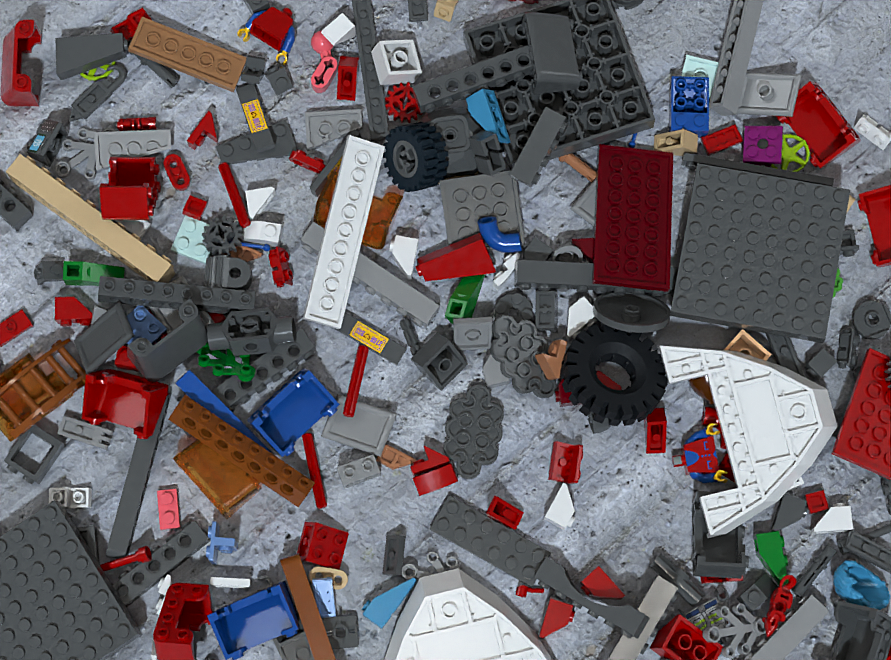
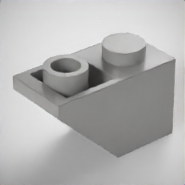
M492 355L489 356L482 369L488 389L507 385L510 382V379L505 377L500 370L501 362L496 361Z

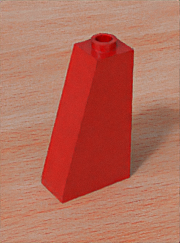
M481 233L417 258L418 265L415 266L418 275L423 276L425 282L496 272Z

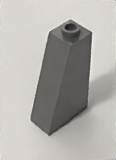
M123 33L55 38L56 74L60 80H64L127 57L129 40L124 37Z

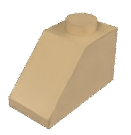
M682 129L654 135V151L671 152L676 156H684V153H697L698 135Z

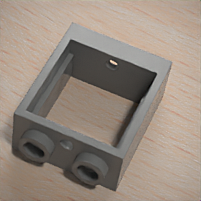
M33 425L20 436L4 459V462L8 464L7 469L15 474L19 471L24 475L23 479L30 484L34 482L40 484L65 445L38 426ZM31 434H34L53 447L35 475L13 462Z

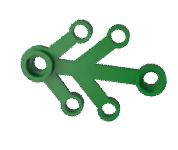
M207 342L205 346L197 351L200 354L198 365L201 367L213 366L212 373L215 376L237 375L238 379L244 382L251 381L255 376V368L249 365L250 355L239 356L242 358L241 365L235 361V356L230 349H227V355L219 350L211 351ZM206 354H211L217 359H210Z

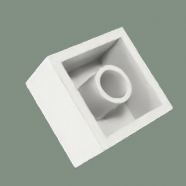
M413 39L379 41L371 51L380 85L400 84L401 82L402 84L414 83L422 74Z

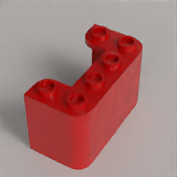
M110 157L111 172H108L109 183H101L99 187L102 219L150 220V217L154 216L156 200H158V193L161 191V183L157 181L160 167L159 164H156V157Z
M174 583L169 586L153 633L157 660H195L192 647L194 640L192 631L200 632L201 626L205 623L211 625L207 615L213 612L209 585Z

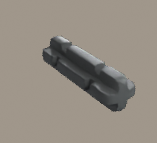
M405 319L400 322V326L404 330L403 334L408 346L411 347V354L414 356L421 347L418 345L413 328H411L410 320Z

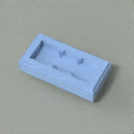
M332 577L312 579L314 599L321 618L336 617Z

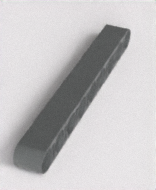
M170 393L167 395L153 435L148 439L137 438L109 539L106 557L119 559L129 555L171 397Z

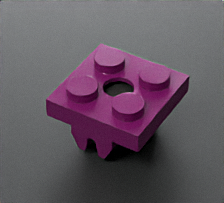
M745 126L743 163L759 166L765 165V167H770L771 164H782L783 126Z

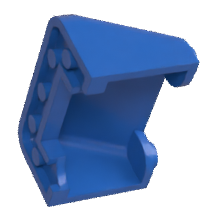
M302 369L263 403L247 421L281 457L284 455L287 457L295 450V442L320 418L327 415L331 417L338 410L336 407L340 404L310 370Z
M285 581L221 607L207 615L226 660L229 658L233 660L239 659L244 656L243 652L278 636L286 635L287 638L297 634V630L300 628Z

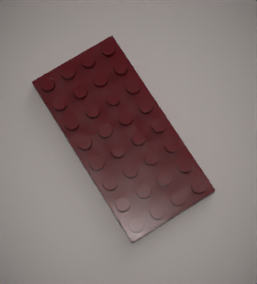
M599 144L592 284L669 291L673 153Z

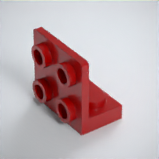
M305 522L297 553H299L302 562H311L328 568L340 569L349 533L317 522Z

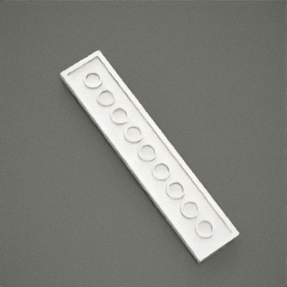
M351 135L347 136L302 319L336 329L341 328L385 146Z

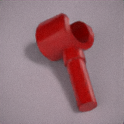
M521 585L517 587L516 596L526 598L527 592L544 593V588H531Z

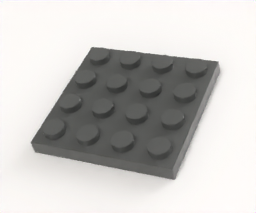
M512 170L500 171L492 176L478 174L439 181L448 245L480 233L478 220L489 216L496 217L498 228L502 233L511 234L519 232L521 243L525 245L517 181L509 175ZM485 243L488 250H494Z

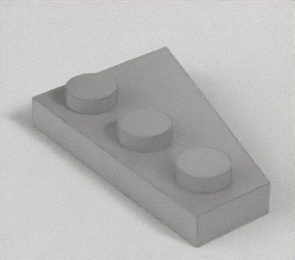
M361 109L305 113L307 151L349 135L354 129L357 131L363 129Z

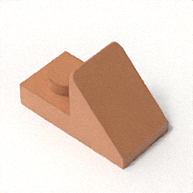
M561 339L552 341L548 349L549 355L544 353L535 355L548 380L559 379L567 341Z

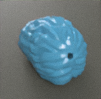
M845 560L834 572L833 583L835 591L846 602L878 610L886 608L889 604L891 595L885 585L886 582L882 581L863 565L856 561Z

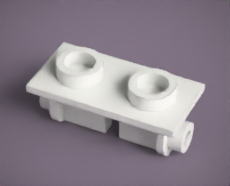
M863 115L854 126V129L884 150L891 141V132L882 126L878 129L876 127L878 125L877 122L869 116Z

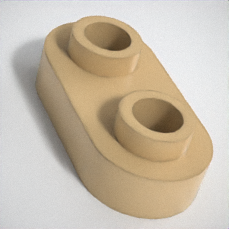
M317 566L309 573L311 583L312 579L316 578L315 575L318 572L322 573L323 578L332 577L333 588L337 590L344 588L348 583V575L340 569ZM341 576L342 582L337 583L335 577Z

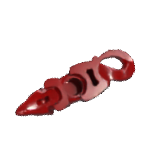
M793 575L782 577L779 587L770 596L767 617H762L767 637L772 635L778 627L779 621H785L786 616L784 612L786 609L791 608L793 594H791L790 589L797 583ZM788 579L789 582L783 585L784 581Z

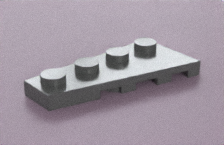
M286 120L268 126L275 148L257 153L251 133L215 146L221 162H227L228 165L245 163L252 160L261 161L268 158H284V156H290L292 151L298 149Z

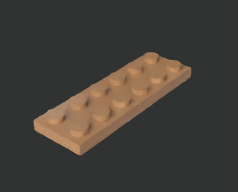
M145 17L141 18L128 48V52L231 92L235 91L247 58Z

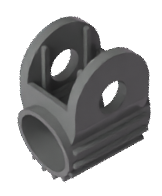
M217 255L206 258L204 287L244 291L249 289L252 284V274L249 265L244 260L233 258L229 255ZM234 274H240V277L232 278Z

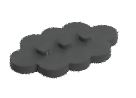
M508 315L497 317L492 324V332L496 339L491 344L490 353L496 361L501 362L500 370L502 374L512 379L513 388L518 393L527 394L533 392L539 398L553 396L557 388L555 379L548 380L535 357V355L542 353L549 355L547 340L537 335V329L531 321L521 320L516 322Z
M482 384L471 386L467 391L466 398H458L451 403L449 408L451 419L445 426V433L448 439L444 444V453L449 460L457 462L456 471L460 477L466 480L476 478L480 474L482 465L488 466L497 460L499 453L496 445L503 436L499 425L504 418V411L499 404L491 402V392Z

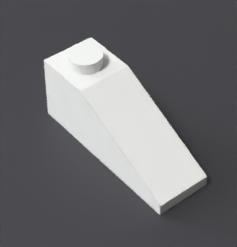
M250 221V226L242 228L244 240L239 241L258 245L268 244L274 248L276 246L280 247L283 233L282 224Z

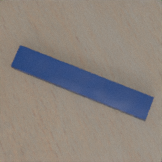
M187 370L175 382L189 398L271 452L190 370Z

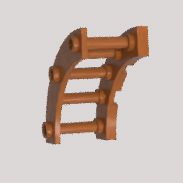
M69 338L63 342L61 340L55 342L51 346L52 349L34 362L32 360L28 361L22 366L24 370L0 389V408L14 423L15 429L10 433L14 439L23 435L42 418L40 416L41 413L44 415L50 409H54L70 393L73 394L85 386V369L79 365L65 348L71 342ZM60 353L78 374L77 379L71 378L53 357L55 354ZM47 361L65 382L64 385L66 387L60 392L54 390L36 367ZM28 373L33 376L49 395V400L42 406L37 404L18 382ZM11 387L31 408L30 412L32 414L25 420L23 418L20 419L1 397Z

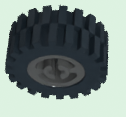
M416 122L397 126L395 129H391L389 131L390 134L385 138L388 142L383 144L386 152L383 153V158H386L384 167H388L387 175L388 177H393L392 183L394 185L398 184L400 190L405 189L404 192H414L439 185L440 180H444L442 176L447 174V170L444 169L449 165V161L445 160V157L449 156L448 151H444L446 143L440 140L442 137L441 133H435L437 128L430 126V123Z

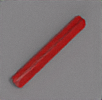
M227 162L219 164L218 168L239 224L242 228L250 226L251 222L231 169Z
M359 345L343 410L345 417L352 418L355 413L369 351L367 346Z
M306 433L302 435L310 478L315 482L312 487L317 509L327 507L317 455L313 436L311 433Z

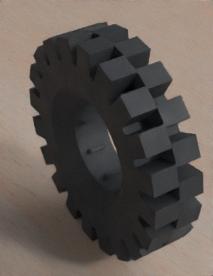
M595 324L589 326L587 331L582 330L573 339L562 361L563 366L560 370L561 379H565L562 383L565 393L572 392L568 399L574 406L581 403L582 407L579 411L585 416H588L591 411L594 412L593 420L599 423H603L605 418H608L610 426H619L621 421H623L624 426L633 425L636 419L638 422L644 420L648 414L654 411L668 385L664 365L660 363L662 360L661 354H658L657 350L651 351L655 343L648 337L644 341H640L639 338L642 333L631 332V334H628L626 331L614 330L605 324H602L600 329ZM601 362H613L622 366L630 376L631 387L628 386L625 390H614L605 386L598 379L595 366H599Z

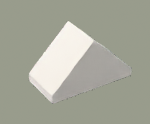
M343 13L321 32L333 46L356 36L355 25Z
M266 187L245 191L250 221L258 219L276 195L275 188Z

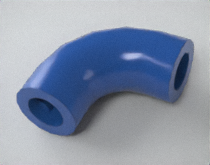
M489 216L478 220L481 236L484 242L492 249L503 253L522 251L519 232L511 234L502 233L498 228L496 217Z

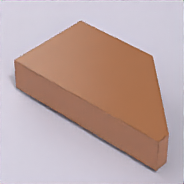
M237 246V252L230 251L233 258H240L245 262L261 258L263 255L261 252L246 246Z
M387 444L381 457L377 456L376 462L392 470L411 465L416 461L413 457Z

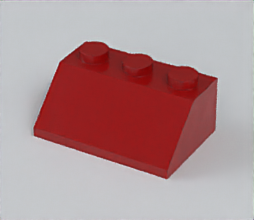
M677 614L658 631L650 646V649L669 660H717L723 648L718 642H707L703 638V631L680 614Z

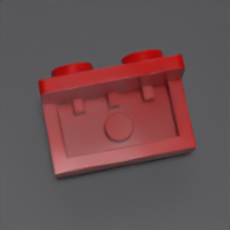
M559 441L553 442L548 480L565 484L578 483L581 475L580 464L583 459V445H572Z

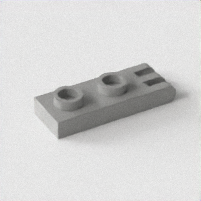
M63 416L57 434L107 450L109 446L101 443L102 441L110 443L111 439L104 437V435L112 436L113 431Z

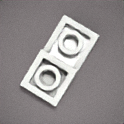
M519 252L514 255L511 253L503 260L505 272L500 271L494 276L495 280L493 281V286L497 291L506 284L514 273L515 263L520 259Z
M49 488V503L55 500L61 502L64 508H91L92 489Z
M167 574L165 578L162 577L157 587L159 588L158 592L166 596L169 586L173 584V578ZM160 599L156 606L158 610L156 614L158 615L160 614L164 599Z

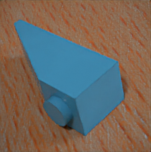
M481 89L467 97V108L471 116L486 131L496 133L500 143H510L495 92L493 90Z
M412 578L375 597L372 602L368 600L362 608L364 611L363 616L380 629H383L417 580Z

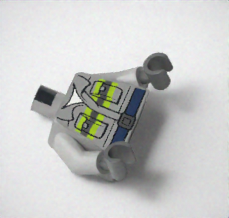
M723 587L724 591L722 594H719L716 589L714 593L717 598L687 613L680 609L678 611L680 615L702 631L709 626H716L719 629L727 628L728 621L725 618H719L716 614V609L719 606H727L729 608L727 599L729 593L725 587ZM722 638L718 641L720 645L724 643Z

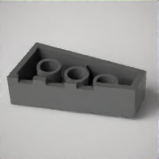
M545 107L509 174L512 178L529 187L538 183L542 168L547 166L550 160L549 156L558 146L561 135L564 134L568 127V120L565 116Z

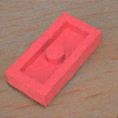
M177 489L157 491L160 530L180 528Z

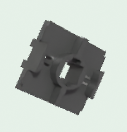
M356 615L322 618L332 650L359 647ZM345 628V636L336 637L335 629Z

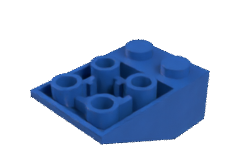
M671 76L669 132L685 129L697 134L698 138L708 134L709 77Z

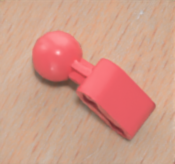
M322 31L316 32L311 38L313 50L321 56V62L311 77L312 89L317 93L325 92L337 73V61L331 54L333 45L321 33ZM331 64L332 68L326 70V66H330ZM323 78V84L316 85V81L319 82Z

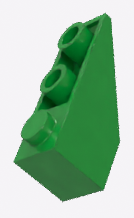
M64 261L63 281L66 285L99 286L100 276L124 278L125 268L83 261Z
M485 274L462 278L450 297L445 312V317L451 324H453V319L472 318Z
M779 531L756 534L753 536L756 556L779 585L782 577L790 575L786 572L788 559L786 555H783L782 547L785 546L784 538L782 535L780 536ZM785 580L783 585L787 584L789 580Z

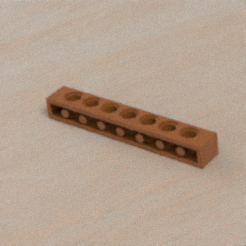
M184 395L168 419L297 507L300 506L315 482L186 395Z

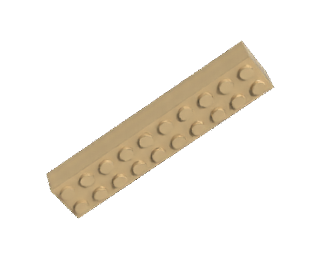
M19 154L6 170L14 184L145 280L169 283L176 274L173 269L174 266L171 264L172 261L165 255L159 256L154 247L148 243L144 245L141 242V238L132 232L130 235L126 231V227L120 222L114 223L112 220H103L101 212L95 208V204L88 199L84 201L80 197V193L73 188L69 190L58 177L54 179L43 166L39 168L36 162L28 155L24 157Z

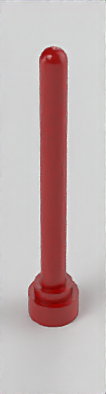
M148 546L138 548L135 554L100 564L105 572L136 561L145 563L152 560V554Z

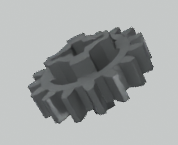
M223 216L222 220L215 217L216 221L214 223L210 220V226H204L206 232L202 233L204 238L202 240L203 244L206 246L207 251H211L214 256L217 253L219 255L227 253V255L231 256L230 251L237 252L236 246H242L239 240H244L243 229L238 221L234 222L233 217H230L228 220L226 216Z

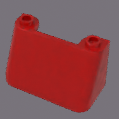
M35 20L19 21L3 40L0 96L3 103L7 106H39V96L35 95L32 91L30 77L22 74L23 53H32V48L36 44H42V35Z
M809 81L799 89L793 117L776 116L782 124L785 122L790 125L796 135L806 141L812 157L809 160L816 168L822 169L861 141L860 137L823 89L813 81Z
M891 185L861 193L859 194L860 200H858L860 211H864L868 217L875 246L871 259L878 268L891 265Z
M103 369L86 374L82 419L89 421L92 425H100L101 422L109 421L134 429V434L137 435V438L148 439L153 435L168 395L169 385L158 381L149 382L143 377L114 369Z

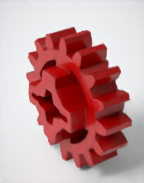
M401 82L399 88L394 85L393 92L388 90L389 97H385V102L387 103L385 107L389 110L388 115H394V121L399 118L402 124L406 119L408 123H411V118L418 120L417 114H423L420 113L415 98L410 95L413 94V90L409 82L406 86H403ZM407 97L408 102L406 103L405 108L403 109V103Z

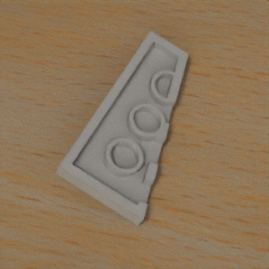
M171 129L94 132L96 170L110 166V157H143L171 149Z

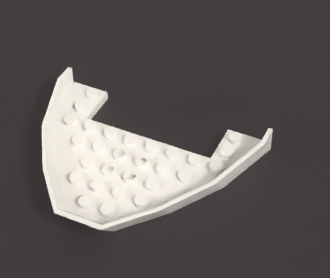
M659 346L657 350L658 354H661L669 384L707 376L737 488L702 496L699 499L708 529L707 538L727 534L779 501L814 463L837 428L828 390L786 367L738 351L683 346Z
M457 568L419 579L397 621L384 660H552L535 631L500 597Z

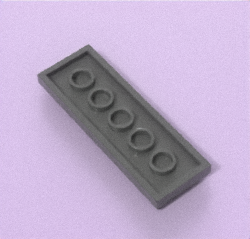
M450 495L430 528L434 533L530 587H533L537 580L534 576L546 557L549 558L551 552Z

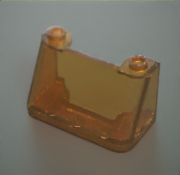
M333 170L316 202L313 222L324 229L338 177V172ZM394 192L386 193L383 199L373 196L361 244L373 249H382L401 206L403 196Z
M198 439L172 458L226 520L262 489L259 485L260 481Z

